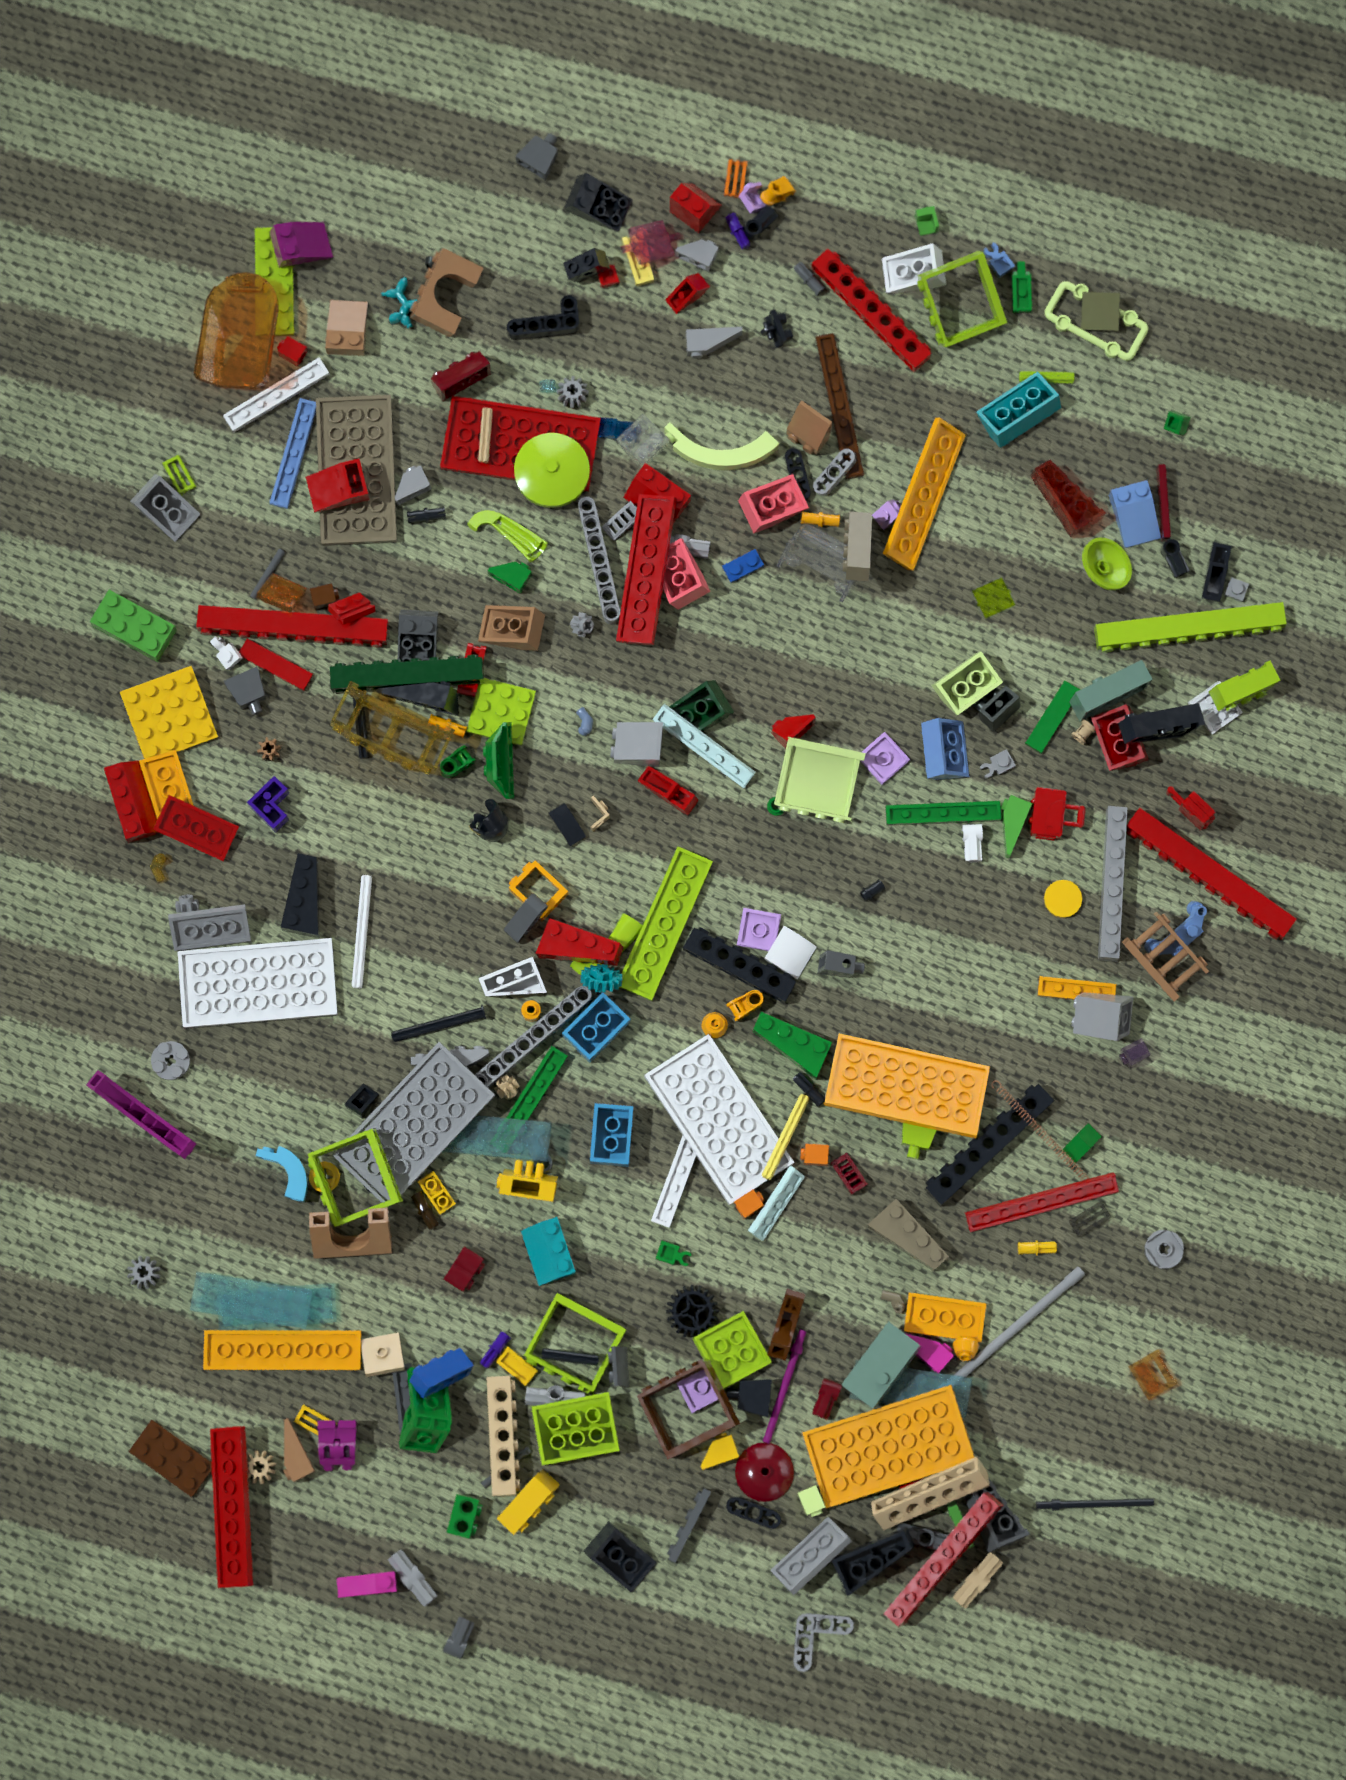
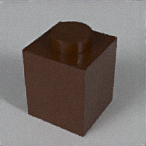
M332 583L310 588L315 610L328 608L329 604L340 599L337 588L333 589Z

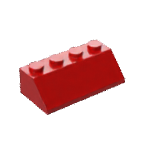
M139 761L120 762L104 767L126 841L131 843L159 834V832L152 830L157 818Z

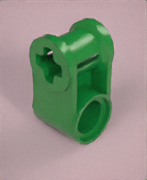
M466 745L459 747L441 762L440 773L444 778L451 779L477 761L468 753ZM446 765H451L454 767V770L446 772L443 768Z

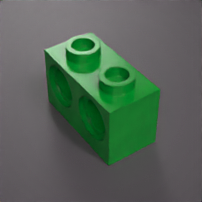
M456 1494L446 1533L470 1539L471 1535L475 1536L478 1525L474 1524L476 1516L480 1517L483 1506L479 1504L480 1500ZM465 1502L473 1504V1510L470 1513H465L462 1510ZM466 1521L468 1523L467 1531L459 1532L457 1529L458 1523Z

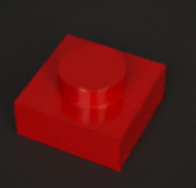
M614 264L609 265L610 269L597 274L601 289L619 284Z

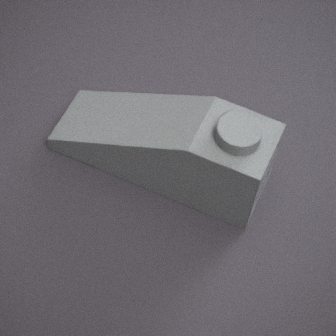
M742 327L686 330L687 356H691L692 359H700L702 356L708 355L742 336Z

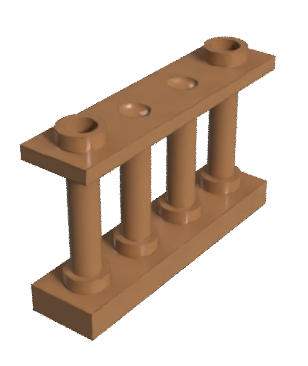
M1155 912L1154 915L1158 919L1157 922L1136 940L1133 939L1131 941L1126 937L1122 943L1175 1002L1180 997L1176 993L1179 990L1178 988L1200 969L1207 974L1209 972L1206 968L1208 964L1201 956L1197 958L1168 925L1171 921L1164 914L1159 915ZM1164 926L1170 932V935L1149 954L1143 955L1139 951L1141 945ZM1177 940L1183 949L1164 966L1155 969L1152 966L1153 959ZM1189 954L1196 963L1173 983L1171 981L1168 984L1164 979L1166 977L1165 974Z

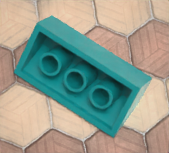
M1037 371L976 411L989 436L1002 448L1062 407L1059 394Z

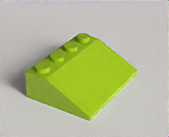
M609 1392L531 1407L542 1466L620 1451Z

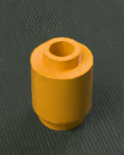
M529 1000L522 1005L521 1012L526 1021L535 1022L540 1018L541 1008L536 1001ZM533 1007L535 1011L529 1013L527 1009Z

